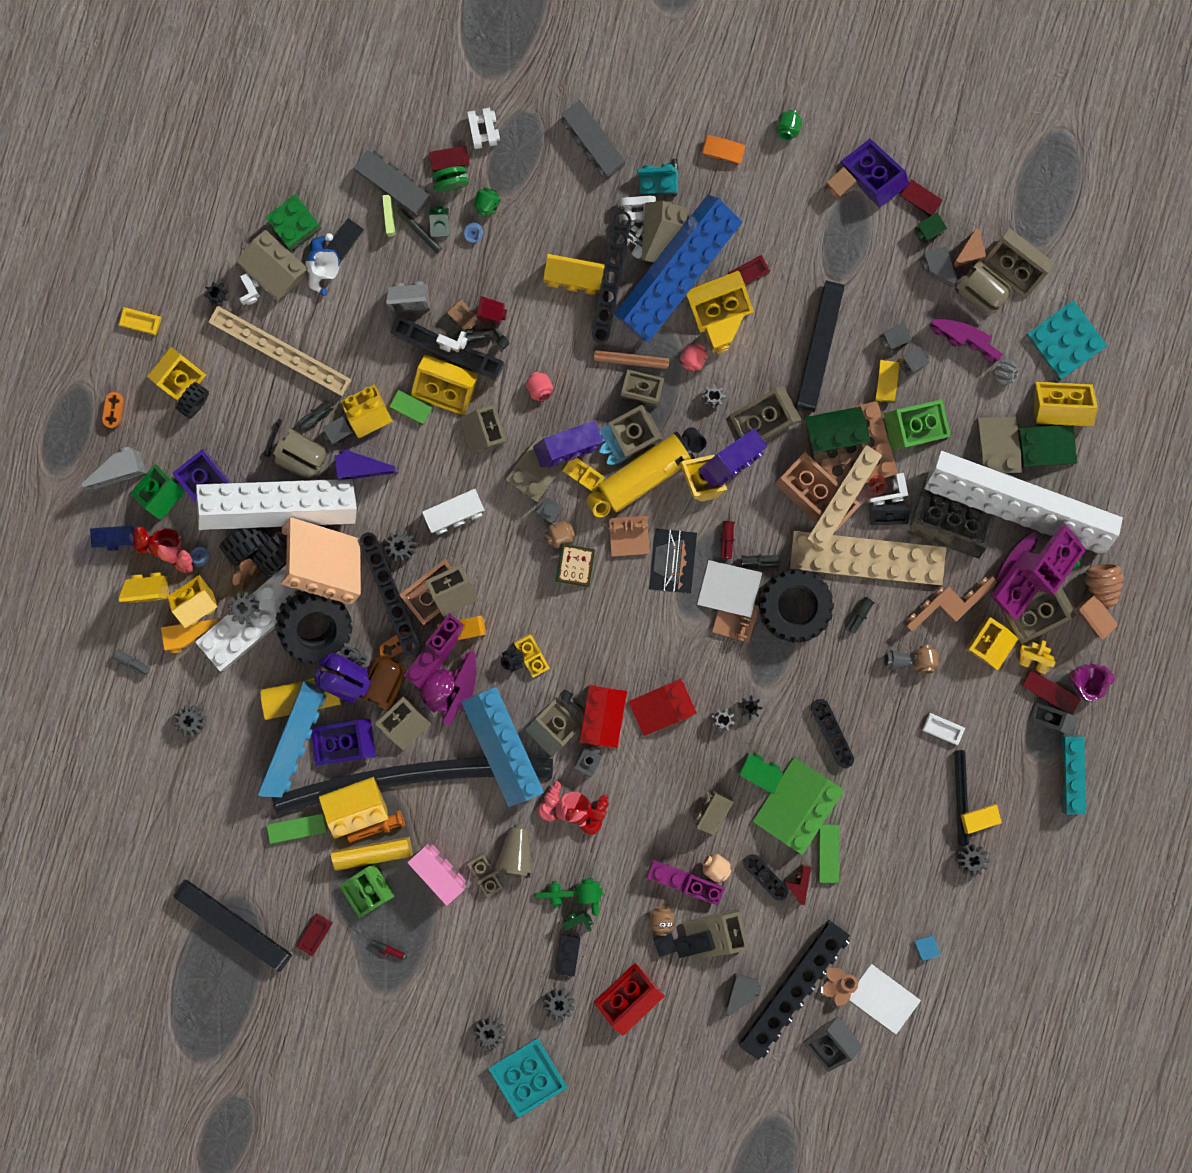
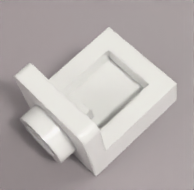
M246 273L240 277L249 294L241 297L239 300L243 305H251L260 297L257 290L259 285Z
M461 331L458 341L439 334L437 344L440 345L439 348L447 352L453 350L459 353L460 349L465 348L468 339L465 338L466 333Z

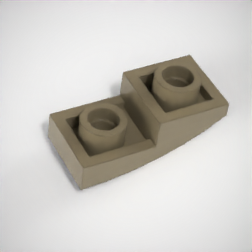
M483 852L467 861L468 867L475 876L486 898L503 889L500 880Z

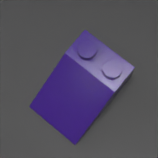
M868 139L841 160L843 167L857 180L856 183L879 208L909 185L906 171L871 139Z
M350 450L339 451L338 455H334L338 479H359L399 473L398 469L393 465L354 453Z
M371 719L310 728L313 730L311 736L316 766L376 757Z

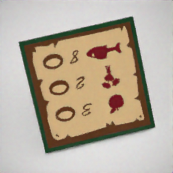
M561 544L555 582L589 587L595 549Z

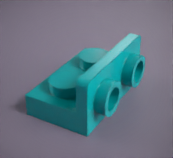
M662 164L661 167L654 168L652 165H645L643 168L637 169V173L640 175V195L678 193V170L672 167L671 164Z

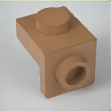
M461 298L447 310V313L464 331L467 328L468 330L477 323V315Z

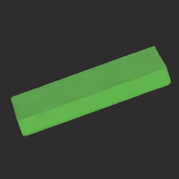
M324 813L266 825L270 844L327 832Z
M822 824L819 829V883H839V824Z

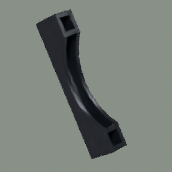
M397 316L390 332L395 338L496 382L505 365L502 360L466 346L464 349H460L459 353L450 350V352L439 348L440 345L437 344L439 334L401 316Z

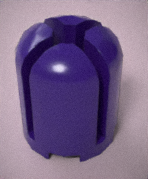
M327 654L318 663L319 666L334 674L315 669L314 680L317 687L350 704L355 703L353 701L358 699L360 695L364 697L369 689L371 680L368 679V670L339 654Z

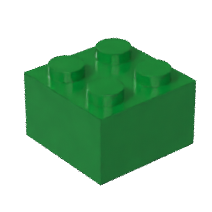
M296 194L265 217L291 252L322 229Z

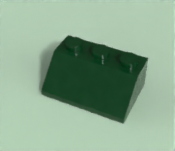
M861 406L804 417L811 455L866 445L871 442Z

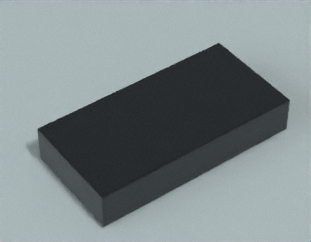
M348 218L326 249L336 251L339 259L343 261L364 229Z

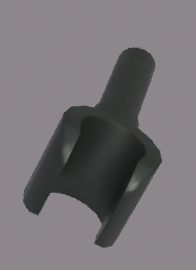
M494 323L491 324L490 327L499 337L496 344L505 349L509 345V340L500 333Z
M564 689L561 699L582 712L584 708L571 699L573 693Z

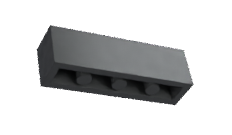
M580 100L561 113L563 119L561 123L566 130L570 129L574 134L572 138L578 146L580 144L583 146L585 156L589 161H594L596 164L595 169L600 176L604 175L607 179L625 166V160Z
M367 150L354 167L355 171L418 217L431 199L428 194L429 191L422 185L418 187L412 183L414 180L409 175L400 174L398 168L391 162L385 163L382 160L383 157L376 151L372 153Z

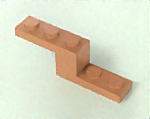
M993 576L984 577L977 583L979 587L974 592L970 590L963 597L964 601L949 586L945 588L941 586L934 593L935 597L931 601L926 600L919 607L921 609L919 613H913L906 619L907 624L904 627L909 632H912L938 607L952 622H956L997 581Z

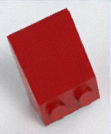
M682 678L628 701L643 736L697 714Z

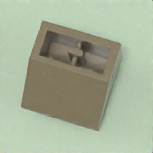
M495 404L475 410L459 418L471 454L507 443Z
M461 564L425 581L442 616H446L478 601Z
M405 696L375 723L403 751L431 725L427 718Z

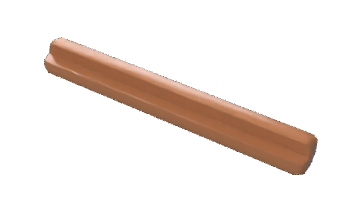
M599 350L594 352L595 361L668 369L669 367L668 358Z

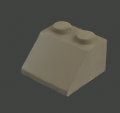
M640 405L609 422L625 457L645 450L663 440L645 405Z
M554 699L525 731L552 757L582 725Z

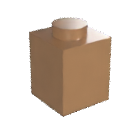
M843 167L826 183V192L830 197H835L839 200L855 185L857 180Z

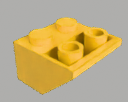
M375 384L341 401L349 423L358 439L393 422Z
M986 617L965 650L998 671L1019 638L991 617Z

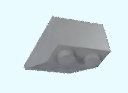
M421 281L413 282L409 286H405L404 283L393 284V287L388 288L386 300L391 312L430 310L428 285Z
M130 447L119 449V453L113 454L82 483V487L94 490L147 474L141 453L130 449Z

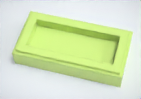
M382 195L386 234L388 237H394L395 226L392 199L389 195Z

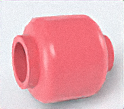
M697 342L694 345L687 344L680 356L681 366L691 372L701 370L708 358V354L704 351L705 347Z
M535 372L526 381V388L533 400L542 402L551 397L553 385L547 374Z

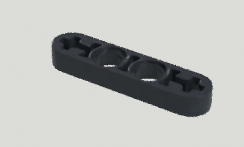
M816 699L811 706L812 712L837 764L842 768H849L854 763V756L828 702L824 699ZM818 702H820L821 704H825L823 710L825 714L829 712L830 716H825L821 720L819 719V716L823 715L821 711H816L815 709L816 707H818ZM827 719H831L834 722V727L831 730H826L823 726L824 721ZM834 737L842 739L840 747H833L831 742ZM846 747L847 750L843 751L845 756H850L848 764L841 763L842 755L841 753L836 755L835 751H840Z

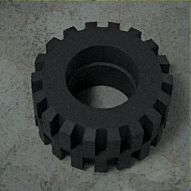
M265 527L239 528L227 536L219 547L231 566H238L244 559L253 558L257 550L271 536Z
M282 530L266 541L253 556L252 561L268 578L274 576L286 565L287 535L282 534Z

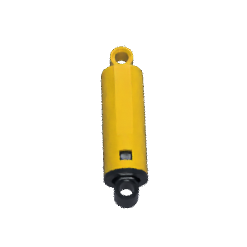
M694 427L686 429L682 437L676 431L599 483L598 488L601 492L591 493L586 499L587 506L599 518L606 516L610 512L611 507L615 512H619L682 469L681 461L695 459L693 453H699L706 447V439Z

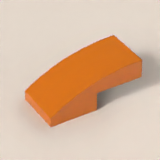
M706 135L701 154L739 165L742 162L746 145Z

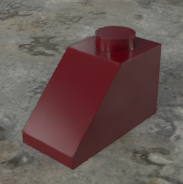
M480 296L477 317L479 321L501 325L502 320L506 321L508 309H504V303Z

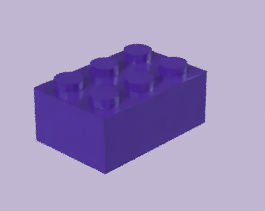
M594 420L543 438L533 446L541 468L548 466L549 469L563 461L569 462L580 455L585 456L592 453L594 450L599 449L598 445L604 441Z
M752 429L716 454L698 470L711 488L717 484L722 486L764 455L762 451L768 446L757 431Z
M203 449L172 473L195 503L196 485L231 483L208 452Z

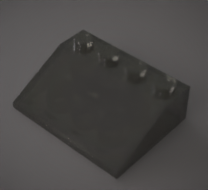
M926 476L907 533L980 559L987 548L995 515L924 489L928 477Z

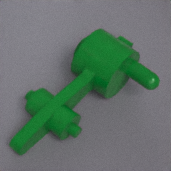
M584 878L582 882L576 883V890L561 891V884H557V881H552V884L549 885V891L534 893L535 898H550V904L554 905V908H559V904H562V897L577 896V903H591L594 916H598L600 913L599 902H601V896L604 895L603 887L600 888V881H593V878Z

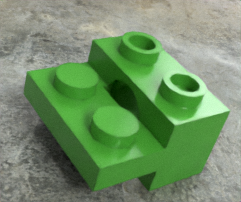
M375 864L365 868L340 885L359 919L394 897L393 892Z

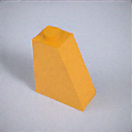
M483 616L459 620L465 626L458 640L487 635Z

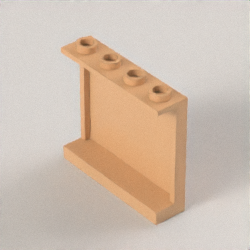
M290 517L282 527V534L287 535L286 576L281 581V584L352 605L361 595L360 539Z

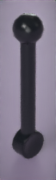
M281 419L277 420L269 445L264 450V456L266 457L271 455L270 450L281 426Z

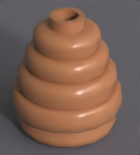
M1101 564L1089 567L1086 570L1087 576L1085 577L1089 592L1092 593V596L1096 594L1107 610L1113 609L1114 605L1119 602L1118 597L1121 595L1120 590L1123 588L1124 575L1121 572V567L1117 564Z

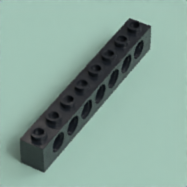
M830 919L739 1042V1046L758 1061L761 1057L765 1058L770 1051V1044L776 1042L781 1036V1029L791 1023L793 1019L792 1014L795 1010L799 1011L804 1004L803 999L806 995L810 996L815 990L816 986L814 984L818 979L822 980L826 975L827 970L825 969L829 964H833L837 960L839 950L841 948L844 949L848 945L850 935ZM834 940V947L827 949L825 947L826 941ZM822 955L823 962L815 964V956ZM805 971L812 972V977L808 980L802 978V974ZM795 986L801 988L798 995L791 994V989ZM782 1002L789 1003V1008L785 1011L779 1009ZM770 1018L778 1019V1023L775 1026L768 1025ZM760 1033L767 1035L766 1040L763 1042L756 1040L757 1035Z

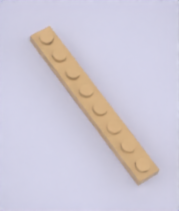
M219 306L216 307L208 322L342 397L352 382L350 378Z

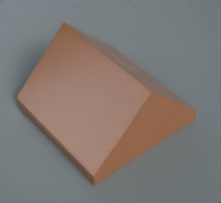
M978 228L969 235L952 263L953 269L974 265L986 257L981 233Z
M1096 594L1074 606L1095 636L1101 640L1105 639L1118 626Z

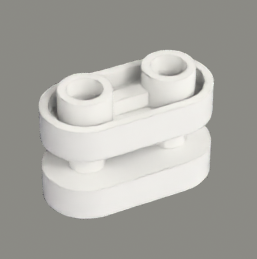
M490 107L482 109L483 115L476 116L475 110L467 112L475 149L482 148L481 142L489 141L490 146H495L497 141H500L498 129L494 130L493 122H496L495 111H490ZM485 122L487 133L479 134L478 123Z
M655 196L618 199V208L624 209L632 218L631 227L635 223H642L644 225L645 203L656 202ZM632 208H643V212H632ZM622 214L619 216V223L626 225L628 217Z

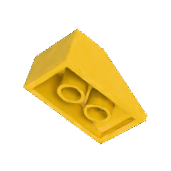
M161 572L150 573V577L143 578L142 575H131V579H127L124 582L119 602L137 603L168 599V577L162 576Z

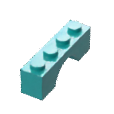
M1060 736V752L1064 765V788L1061 793L1062 813L1086 814L1085 737Z

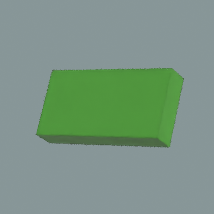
M400 390L397 391L389 406L423 425L433 409Z

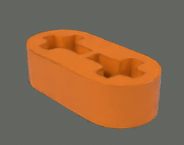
M111 392L106 396L102 421L108 428L115 429L122 422L124 398L121 394ZM116 396L119 399V403H116L113 409V403L110 400ZM112 412H114L113 417L117 420L110 425L111 423L107 419L111 418Z
M401 632L400 634L405 636L409 632ZM397 635L380 646V654L382 656L393 658L403 652L401 645L397 644L399 642ZM410 643L407 646V649L410 648L413 645V643ZM395 644L396 648L392 650V655L384 653L386 645L391 647Z

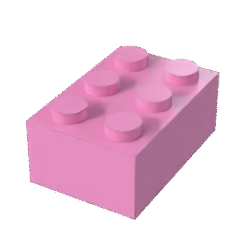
M427 843L408 861V864L447 906L464 891L466 880L460 873H454L452 864L447 859L443 860L439 856L440 851L433 844L430 846Z

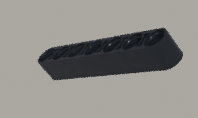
M625 211L617 212L613 219L592 331L593 340L597 343L606 342L611 334L632 223L630 214ZM622 214L628 217L626 225L618 224L617 219ZM621 233L624 236V242L617 245L614 242V236ZM613 253H618L621 256V260L617 264L612 263L610 260ZM609 272H615L617 275V280L614 283L607 281V274ZM606 291L613 293V300L611 302H606L603 298V294ZM602 310H607L610 313V318L607 321L600 319V312ZM598 329L606 331L605 339L600 340L596 337Z
M825 281L797 399V409L815 413L844 292V284Z
M364 533L360 537V544L401 647L407 656L417 657L421 653V645L379 540L373 533ZM368 537L374 538V544L370 547L364 544ZM374 555L381 556L379 564L372 563L371 560ZM383 572L388 573L389 576L386 582L379 581V575ZM389 590H394L396 593L395 598L392 600L386 599V593ZM396 608L403 610V614L399 618L393 616V611ZM407 625L410 628V632L408 635L403 636L400 634V628ZM410 643L417 645L415 653H408L407 646Z
M184 879L173 894L176 900L273 969L281 972L291 959L292 954L192 882Z

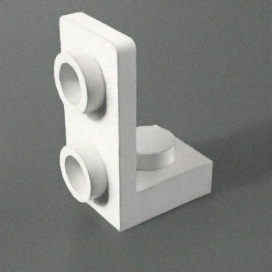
M904 473L896 474L894 479H892V487L894 491H897V494L868 499V504L873 503V506L883 505L885 500L892 499V503L904 501L903 497L908 496Z

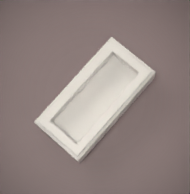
M932 713L928 714L922 731L957 746L965 730L964 727Z

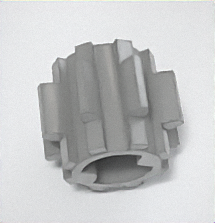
M1008 360L997 365L994 375L997 381L1004 385L1014 384L1019 376V368L1014 362Z
M715 384L712 389L706 387L707 394L702 395V398L707 400L705 406L712 404L713 409L715 404L722 406L723 403L720 399L726 398V395L721 394L723 388L718 390ZM709 393H717L719 399L710 400Z
M725 708L724 712L717 709V716H711L716 720L712 725H719V731L723 727L729 731L728 725L735 724V722L731 721L734 714L728 715L727 708ZM720 715L728 716L727 724L724 725L718 722Z

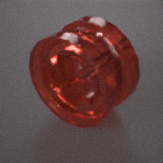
M881 475L874 476L869 481L873 494L880 495L888 489V484Z

